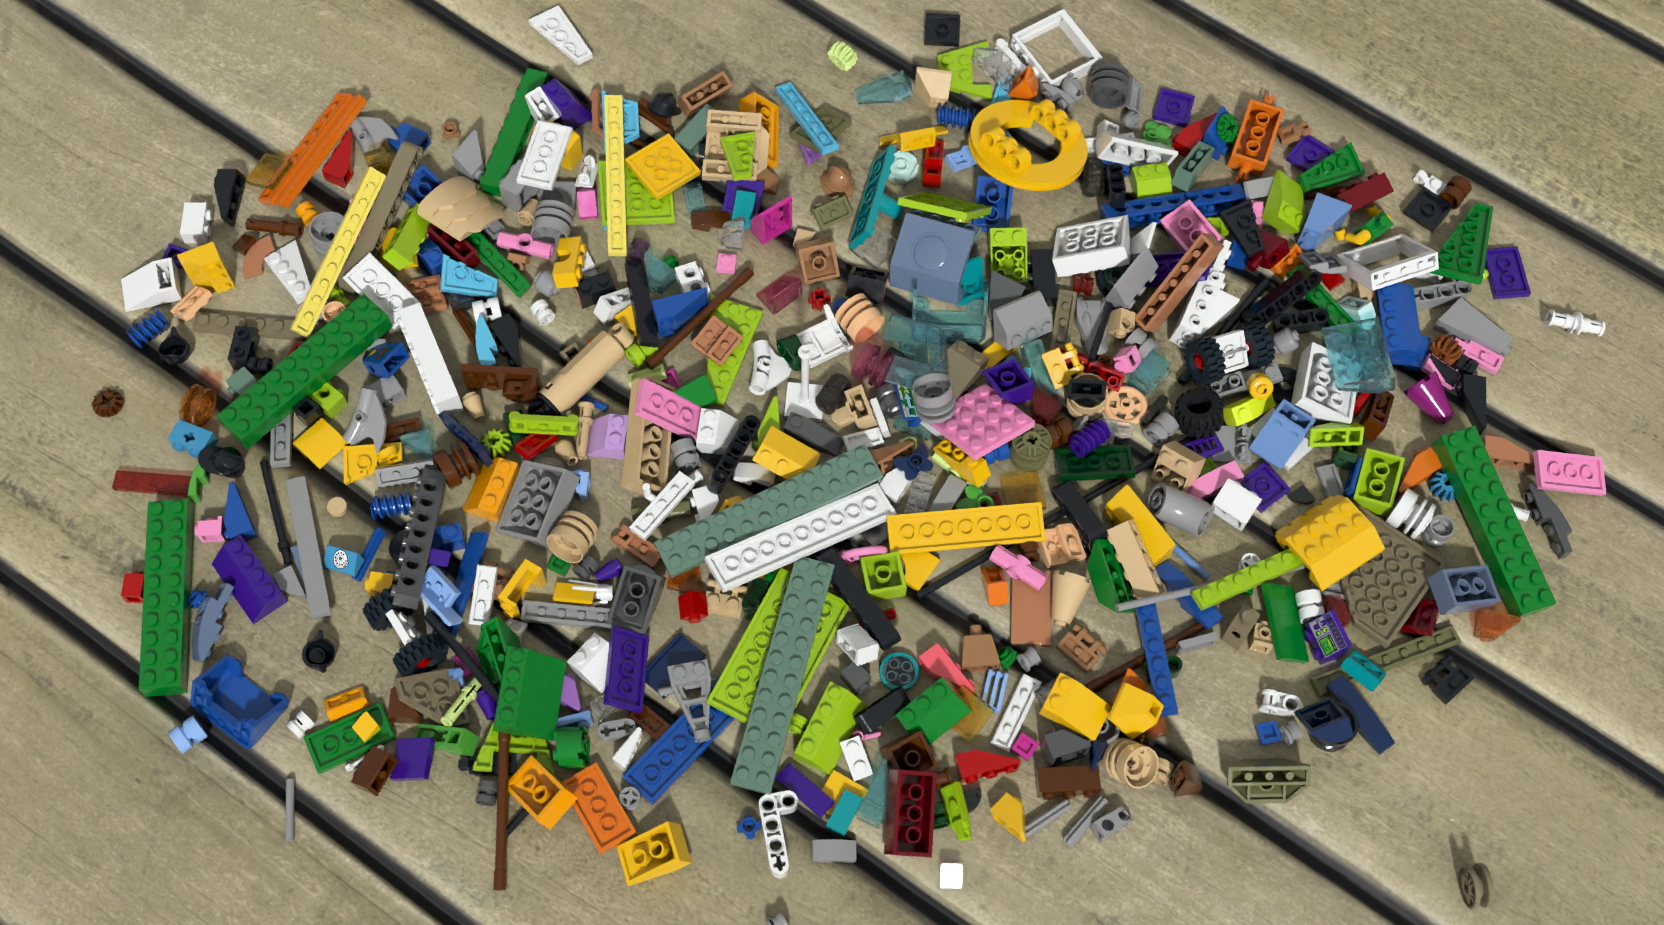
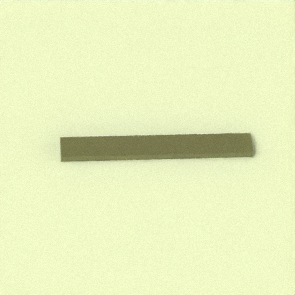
M1449 625L1434 631L1432 636L1423 635L1366 658L1381 670L1387 672L1459 645L1461 640L1453 625ZM1340 667L1310 678L1318 698L1329 694L1326 686L1341 675L1351 685L1358 683V681Z

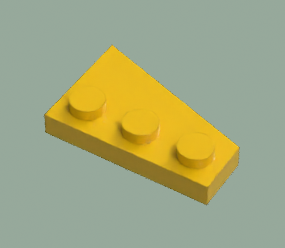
M402 442L383 444L382 450L395 445L399 451L397 456L387 461H381L378 453H376L374 444L344 446V484L348 485L375 474V467L403 463Z

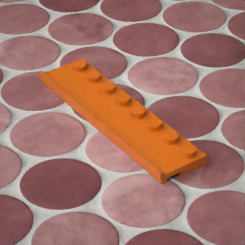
M337 93L258 197V200L262 204L281 206L288 209L366 105V99L360 94L353 96L350 93Z

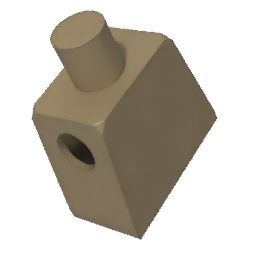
M1243 604L1221 640L1239 650L1259 619L1260 614ZM1232 632L1239 633L1240 637L1235 636Z

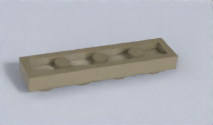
M1059 289L1049 350L1054 349L1055 345L1066 349L1064 344L1070 342L1077 292Z

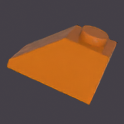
M1028 65L1011 82L1008 93L1010 97L1025 101L1033 100L1036 97L1038 81L1031 66Z
M1001 567L980 568L985 597L989 606H1001L1009 603L1008 582Z

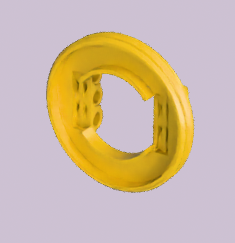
M1049 99L1039 103L1025 100H1006L991 104L976 115L968 138L972 156L985 172L1006 185L1028 191H1049L1069 185L1081 174L1088 155L1087 142L1081 132L1079 123L1073 119L1070 120L1063 110H1056L1055 105ZM1035 120L1061 141L1058 150L1059 155L1048 163L1031 164L1030 152L1026 148L1018 146L1014 138L1007 137L1004 130L1015 127L1031 129Z

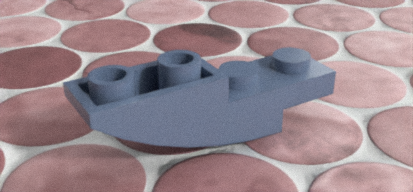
M228 583L220 584L214 597L204 598L199 607L192 634V657L195 662H203L209 658L212 652L210 649L212 644L221 635L220 629L222 625L216 623V621L222 617L224 612L222 609L225 603H228L233 596L232 590L234 586Z

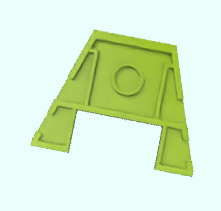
M989 41L937 56L938 70L952 71L951 92L959 94L963 92L970 94V97L977 98L978 96L985 98V101L992 102V85L973 84L972 58H989Z
M493 724L474 762L473 771H492L493 752H499L498 732L492 731ZM511 734L509 753L537 755V760L554 775V768L545 739L523 738V736Z

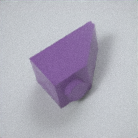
M565 672L560 705L575 714L583 712L575 678Z

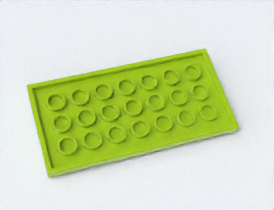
M780 568L706 702L710 706L745 724L748 723L791 572ZM830 592L827 593L795 709L849 609L843 599Z

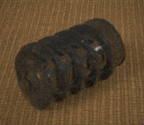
M1097 157L1087 158L1083 168L1082 194L1086 197H1098L1105 194L1106 165Z
M842 374L830 376L815 397V404L821 412L829 415L835 412L845 397L844 391L851 388L849 379Z

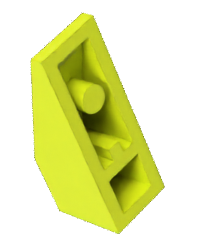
M1271 394L1263 400L1248 396L1224 406L1223 417L1226 426L1242 425L1276 406L1273 395Z

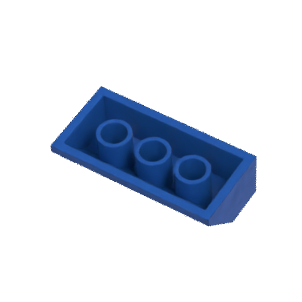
M1398 282L1375 290L1385 360L1423 356L1414 287Z

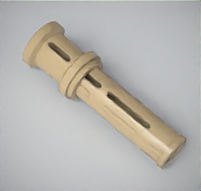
M579 402V432L577 434L575 453L578 460H586L589 430L593 424L592 410L595 409V405L590 402Z

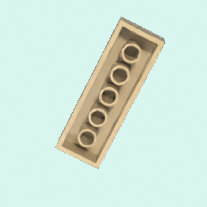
M645 375L633 380L631 383L621 487L643 495L642 486L648 483L651 493L658 496L667 486L671 431L634 413L640 379L646 378L672 392L675 391V387Z

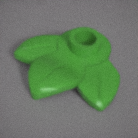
M1153 120L1145 124L1142 139L1172 146L1168 140L1172 134L1171 128L1166 125L1158 126Z
M965 486L967 498L960 500L955 505L957 509L982 507V503H987L988 507L994 506V501L990 496L984 495L982 489L975 486Z

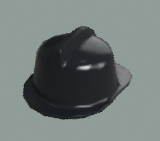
M658 92L652 101L647 103L648 110L658 117L669 118L681 114V109L676 106V99L671 92Z
M209 446L202 449L198 455L200 467L212 474L236 478L243 474L245 470L244 458L234 447Z

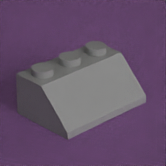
M1145 246L1105 298L1116 309L1128 308L1130 310L1136 302L1134 300L1136 295L1141 296L1147 288L1144 285L1147 282L1151 283L1158 275L1155 271L1159 266L1149 248Z
M1039 290L993 309L994 341L1007 351L1053 331L1052 314Z

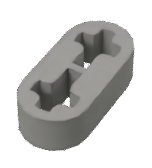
M630 718L607 721L599 725L597 733L604 742L628 739L636 729V724ZM625 724H629V727H633L630 728V732L626 733L625 730L618 729L625 728ZM605 728H609V731H613L609 733V736H605V734L602 733L605 732Z

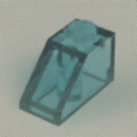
M647 250L645 256L648 286L651 290L663 294L676 281V272Z

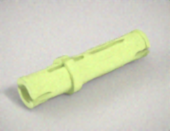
M475 677L467 686L462 688L459 697L440 719L445 726L451 727L470 701L477 697V692L482 686ZM473 688L472 692L468 695V697H466L468 692ZM461 704L457 711L454 713V710L457 708V706Z

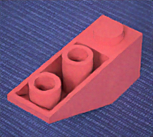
M937 643L918 657L917 663L930 679L938 681L941 677L949 678L958 692L969 697L974 695V683L970 678H965L961 673V667L957 662L953 663L945 647H941Z

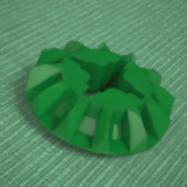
M1223 114L1217 123L1218 135L1224 142H1233L1237 138V132L1239 131L1237 125L1239 123H1236V117H1233L1232 114Z

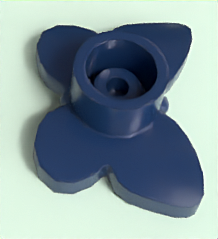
M924 445L917 447L915 452L909 457H898L892 462L893 466L899 471H905V478L909 481L914 480L919 471L928 472L933 469V463L927 459L928 452Z

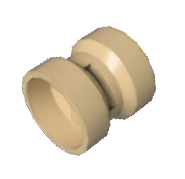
M1158 758V773L1153 782L1165 786L1169 780L1168 774L1172 772L1174 765L1166 759Z

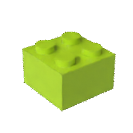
M899 551L860 558L859 567L863 586L874 601L906 596L907 587Z

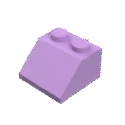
M607 414L594 419L587 456L624 459L628 415Z

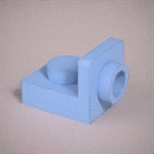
M582 469L570 471L580 477L576 487V493H579L580 500L588 501L591 483L589 472Z

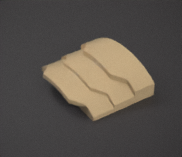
M708 109L702 180L733 181L720 144V137L755 131L752 178L744 180L757 181V175L767 169L770 134L761 125L762 113Z
M457 176L443 182L432 190L418 205L417 214L458 241H462L472 233L481 232L494 221L503 218L507 209L493 201L491 196L479 189L480 185L465 176Z

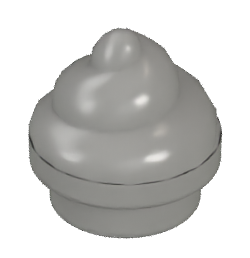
M1130 111L1121 118V121L1128 129L1137 128L1140 123V116L1134 111Z

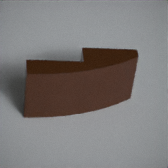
M700 211L690 215L691 227L695 230L709 232L711 227L729 230L731 225L729 212Z

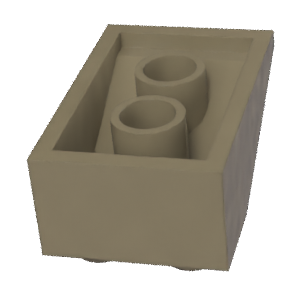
M958 339L949 347L929 373L936 372L947 375L952 381L954 398L957 400L982 376V370H985L989 358Z

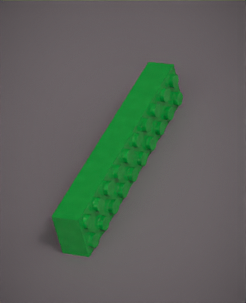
M363 293L217 415L219 422L248 450L292 413V408L305 396L310 397L313 393L317 392L326 382L330 381L377 339L393 327L389 316Z
M1476 426L1440 436L1432 443L1454 489L1456 498L1483 558L1489 567L1511 620L1544 611L1557 604Z
M188 499L148 502L139 691L146 697L187 693L191 604L188 601L191 595L194 506Z

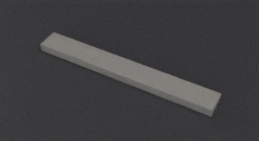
M301 476L287 479L285 481L310 617L313 620L330 616L332 613L306 477Z

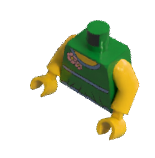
M1371 203V208L1365 207L1368 216L1373 218L1354 233H1346L1345 227H1339V231H1334L1336 239L1338 241L1346 239V241L1356 244L1357 247L1367 245L1393 226L1392 218L1384 211L1378 210L1375 203Z

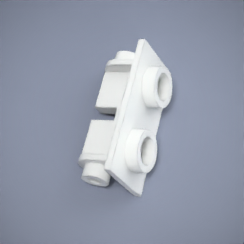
M587 155L584 158L575 186L593 188L598 173V164L595 163L593 155Z

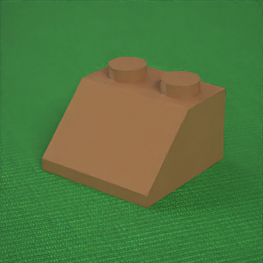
M830 237L794 245L797 262L805 285L840 277L834 241Z

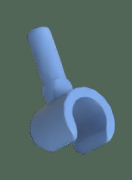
M454 667L448 670L451 680L458 679L462 688L467 686L463 678L464 672L461 668Z

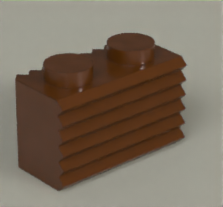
M372 746L371 750L366 753L359 769L354 772L351 783L360 790L378 796L383 785H385L390 774H392L394 767L399 763V760L389 752Z

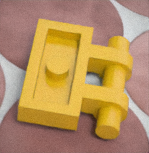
M1072 342L1064 344L1067 350L1064 353H1061L1060 348L1057 347L1041 354L1055 389L1068 385L1069 379H1072L1071 375L1076 373L1078 376L1084 373V366L1082 363L1080 364L1077 357V349L1073 347ZM1070 358L1073 364L1072 368L1068 369L1065 359Z

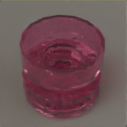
M868 341L859 352L852 367L851 375L861 381L866 380L870 375L868 384L871 386L875 384V388L878 389L892 377L898 361V355L894 353L890 355L888 350H885L880 355L881 347Z

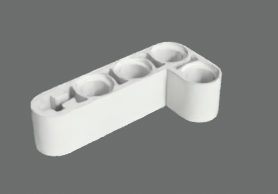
M790 790L771 793V795L766 794L759 800V812L770 871L776 878H783L789 872V861L780 815L791 814L798 807V797ZM786 798H791L794 804L786 806L783 804V801ZM766 802H771L774 805L770 810H766L762 806ZM774 822L778 826L775 830H769L766 825ZM774 842L781 844V848L777 851L770 848V845ZM780 857V863L783 866L781 871H778V868H776V858Z

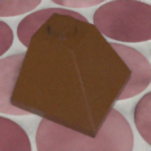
M921 730L897 738L879 748L889 769L931 772L939 767Z

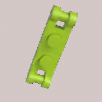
M517 411L509 413V430L514 433L575 436L579 432V417L575 414L565 417L520 414Z

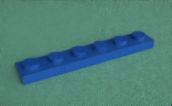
M1156 604L1136 607L1135 610L1152 693L1164 705L1160 717L1178 715V707Z

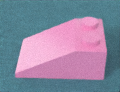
M1188 200L1160 220L1179 251H1187L1201 233L1212 234L1223 243V238L1191 200Z

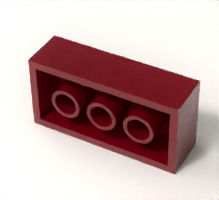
M889 770L884 854L932 858L937 772Z

